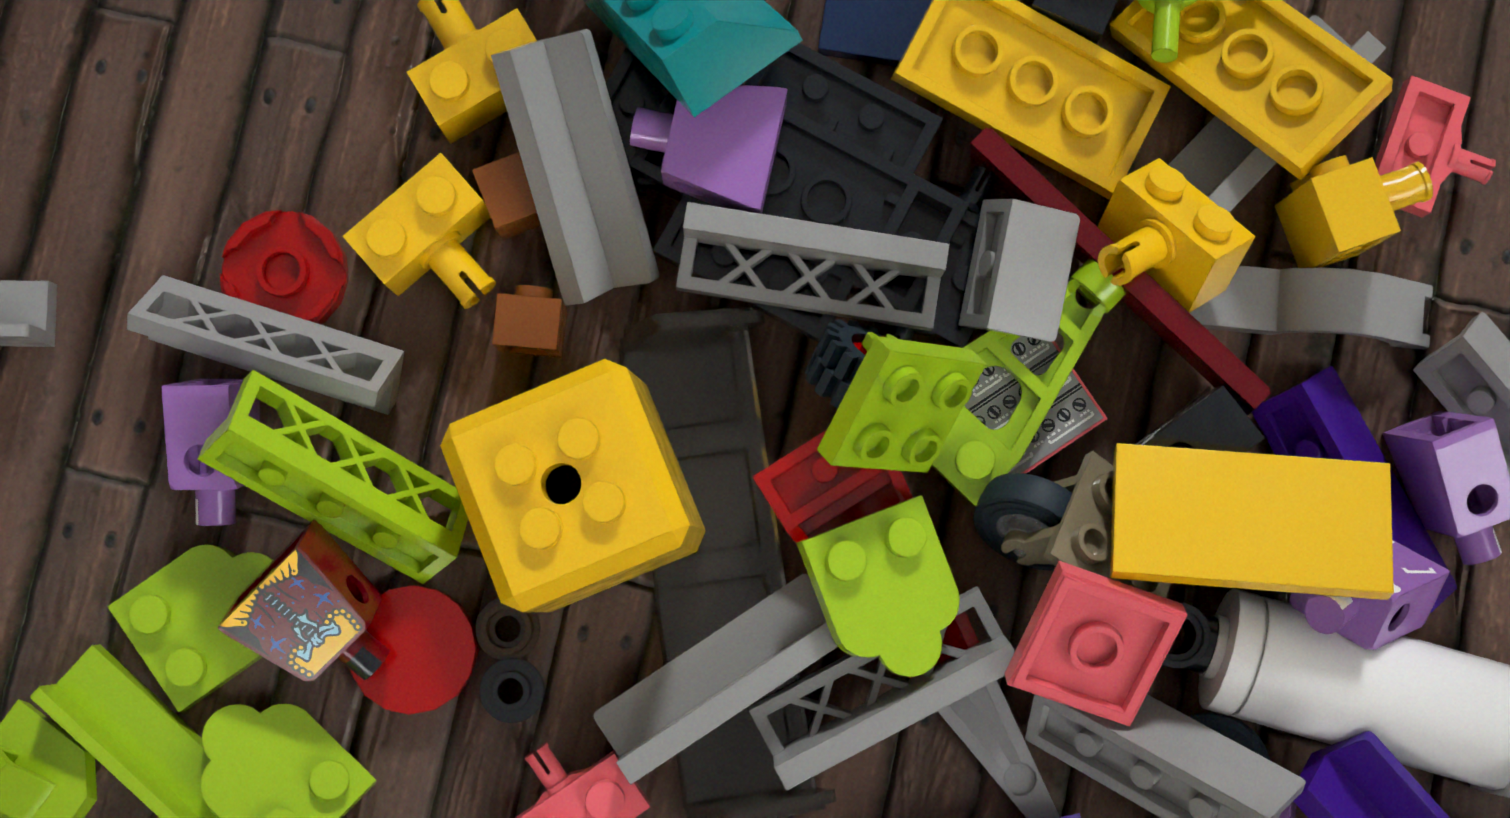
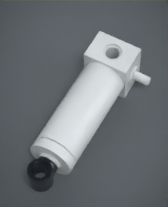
M1236 588L1226 593L1214 616L1201 613L1199 609L1188 603H1182L1188 614L1183 623L1185 631L1184 641L1179 649L1167 654L1162 666L1183 668L1199 673L1198 697L1203 709L1228 716L1231 715L1235 718L1331 745L1370 731L1379 738L1402 765L1471 784L1470 788L1510 799V665L1408 636H1402L1376 650L1364 649L1336 632L1333 634L1317 632L1308 624L1305 614L1292 608L1290 603Z

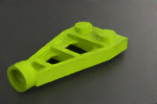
M1088 259L1070 277L1058 333L1064 339V346L1042 375H1034L1011 353V345L1020 337L1018 335L989 331L963 347L972 349L987 363L985 368H1004L1019 382L1021 387L1020 401L1009 421L1002 428H987L964 406L943 443L939 456L931 465L973 507L977 505L985 487L993 478L1007 474L1021 460L1101 318L1126 295L1122 286L1110 283L1113 277L1112 274L1107 278L1102 275L1098 263L1094 260ZM1076 291L1092 304L1094 308L1087 309L1081 307L1076 301Z

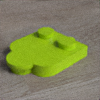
M922 495L796 543L835 644L843 652L854 657L870 658L878 656L881 663L889 671L906 677L922 675L936 664L942 650L940 631L950 625L956 617L960 596Z
M199 545L189 549L107 606L178 712L187 711L262 658L259 654L225 635L218 629V626L235 598L273 561L269 556L255 552L242 553L236 556L232 551L221 546Z
M293 704L273 705L261 713L246 705H228L212 714L203 729L202 744L210 762L202 773L200 790L205 804L218 818H342L376 784V779L304 709Z

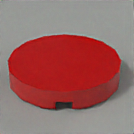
M265 211L245 221L226 242L222 254L224 261L222 264V274H220V286L223 294L320 325L325 323L341 305L349 282L347 256L336 235L313 216L301 212Z
M419 585L389 589L381 594L382 600L366 630L385 645L390 652L381 666L366 680L360 678L350 669L351 675L363 694L385 710L408 715L436 710L459 696L472 676L479 652L475 625L463 606L440 590Z

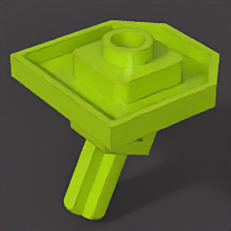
M18 699L0 723V818H85L97 801L95 758L70 734L33 705Z

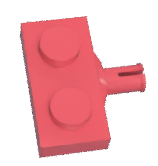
M1410 76L1402 84L1375 165L1379 175L1399 170L1417 161L1425 166L1433 184L1432 199L1400 209L1422 218L1431 213L1440 185L1451 172L1485 185L1494 172L1491 169L1495 168L1496 160L1461 148V125L1471 97L1415 76Z
M547 742L537 748V753L533 750L524 757L545 789L534 805L515 818H636L650 808V802L637 782L630 785L616 763L619 757L615 750L590 767L571 771L568 774L549 748Z

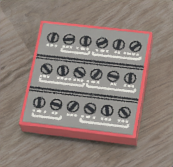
M1020 336L1011 345V353L1034 375L1045 373L1061 352L1055 341H1041ZM985 368L973 388L969 401L964 406L987 428H1002L1007 424L1020 401V384L1004 368ZM1074 368L1021 460L1007 474L1028 473L1108 419Z

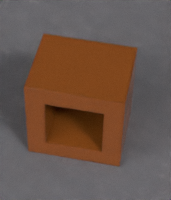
M519 152L472 170L494 227L502 240L541 226Z
M517 285L515 286L514 295L497 293L492 345L501 353L563 358L567 307L562 299L553 298V290L546 287Z

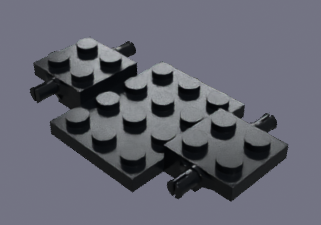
M798 43L749 78L745 84H741L788 89L785 114L762 214L949 244L946 270L940 280L932 331L890 325L885 337L889 333L898 339L911 341L915 333L917 335L932 336L952 347H965L975 329L959 326L962 304L983 200L987 199L995 182L998 181V176L989 171L980 190L976 192L975 189L986 168L974 166L973 172L963 191L957 197L915 175L914 173L939 129L943 118L811 48ZM626 47L608 78L606 86L635 187L637 185L643 188L656 189L679 201L653 249L654 255L679 268L684 241L683 224L687 202L714 205L663 184L661 169L665 153L630 145L631 128L637 107L674 115L677 99ZM697 243L693 276L719 281L738 267V264L724 246ZM738 249L746 261L758 253ZM772 254L752 268L766 289L783 291L802 278L800 272L787 256ZM802 259L810 271L823 263ZM834 265L816 278L829 298L834 300L846 301L850 291L851 294L856 295L866 288L853 268L849 266ZM866 269L874 282L886 274V272ZM745 274L732 282L734 284L753 286ZM898 275L881 287L880 290L894 309L921 313L926 279ZM809 285L796 292V294L817 297ZM872 294L864 299V301L874 306L881 307ZM742 301L816 342H819L828 323H834L837 317Z

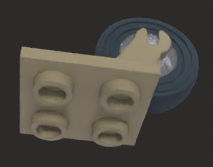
M1091 451L1085 455L1077 475L1052 482L1039 476L1023 473H1009L997 476L985 487L975 506L974 526L980 537L989 547L1003 557L1020 565L1038 570L1054 571L1058 561H1062L1110 578L1113 465L1094 451ZM1113 579L1162 597H1166L1171 584Z

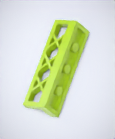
M252 370L243 379L227 419L205 440L197 460L309 522L315 519L329 533L422 584L457 558L468 517L456 487L257 371ZM255 398L276 409L284 428L273 430L249 416ZM320 434L332 441L341 461L331 463L317 455L309 436ZM375 466L386 472L397 493L387 495L375 488L365 468ZM429 497L451 510L446 528L429 519L420 499Z

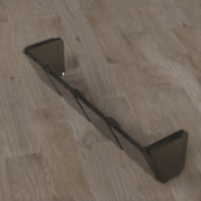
M752 307L655 314L623 330L624 337L620 339L619 356L621 366L628 368L647 384L706 530L697 552L652 570L654 579L653 596L663 666L786 585L776 514L752 477L769 466L749 330L764 324L765 318L763 310H752ZM800 673L796 674L795 676H793L792 678H790L789 680H787L786 682H784L783 684H781L780 686H778L777 688H775L774 690H772L756 702L800 680ZM790 703L768 715L783 745L808 733L804 707ZM748 707L676 754L683 807L687 812V818H783L826 809V804L837 801L835 788L816 787L815 776L789 790L785 789L774 768L773 755L750 715Z

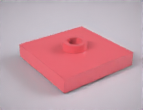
M1058 561L1004 673L1007 685L1130 727L1188 614L1182 603Z

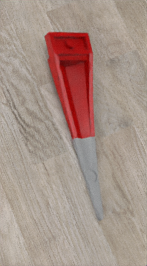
M825 430L752 477L786 532L797 543L913 498L902 472L897 470L830 465L817 451L827 431ZM966 612L957 615L951 624L947 626L942 641L943 644L966 650L979 643ZM941 653L935 666L953 656ZM997 680L938 711L1026 818L1060 817Z

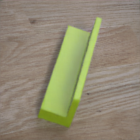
M101 644L91 645L57 684L39 686L30 695V698L159 818H218L205 804L200 790L202 773L210 762L204 751L202 738Z

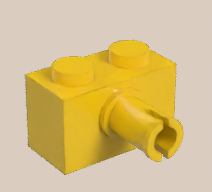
M419 0L417 3L418 9L426 17L444 50L407 71V74L450 144L507 112L491 55L537 41L518 8L482 29H476L459 0H441L447 10L446 13L440 11L434 0Z
M442 153L438 154L343 235V238L383 284L397 296H400L430 269L436 273L457 297L464 309H468L481 301L464 282L465 278H470L485 296L496 285V281L487 275L460 244L491 218L486 204Z
M1344 155L1312 167L1309 172L1310 175L1305 176L1302 180L1298 179L1290 183L1292 193L1276 204L1275 208L1298 268L1326 267L1360 255L1400 232L1401 229L1394 211L1432 199L1433 184L1427 169L1419 161L1399 170L1379 175L1373 157L1350 165L1347 156Z
M1158 158L1119 179L1098 224V228L1114 244L1105 246L1099 252L1098 266L1105 278L1124 268V271L1113 276L1110 281L1113 285L1118 286L1131 282L1134 277L1145 271L1190 313L1226 291L1255 235L1236 221L1230 212L1218 206L1187 181L1181 172Z

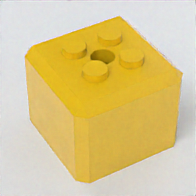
M607 359L600 360L449 424L440 447L500 602L518 611L553 612L698 551L706 532L647 384L628 368ZM563 465L572 466L577 470L581 478L580 492L571 502L556 504L547 494L546 480L555 468Z

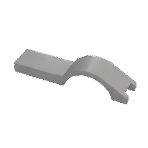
M1239 265L1226 291L1193 310L1190 314L1206 329L1264 335L1304 332L1335 333L1378 339L1389 343L1390 347L1424 350L1429 348L1430 335L1423 334L1424 302L1432 298L1433 286L1383 273L1355 269L1323 267L1271 269Z

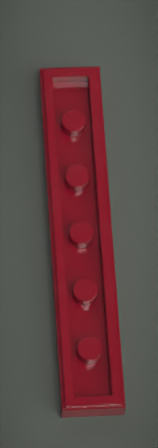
M986 127L971 142V159L978 166L986 168V174L989 171L998 176L996 183L1013 199L1074 213L1079 216L1080 223L1073 255L1082 264L1088 259L1098 263V255L1102 248L1114 244L1108 236L992 128L988 129ZM1121 268L1116 272L1112 273V275L1115 276L1118 273L1124 271L1125 269ZM1145 271L1134 277L1131 282L1122 285L1126 295L1121 300L1212 386L1223 385L1247 416L1271 394L1270 388Z

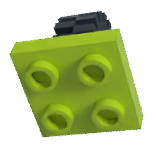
M842 319L835 320L834 323L829 322L805 368L807 382L816 386L814 391L821 397H831L830 404L837 408L817 451L833 466L928 473L934 460L939 456L943 443L962 408L969 401L973 388L987 363L972 349L901 340L889 333L885 337L878 333V328L867 325L866 329H864L858 321L849 320L848 323H845Z

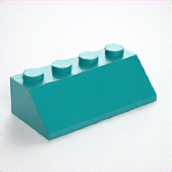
M584 0L585 4L693 117L699 115L803 41L798 30L764 0Z

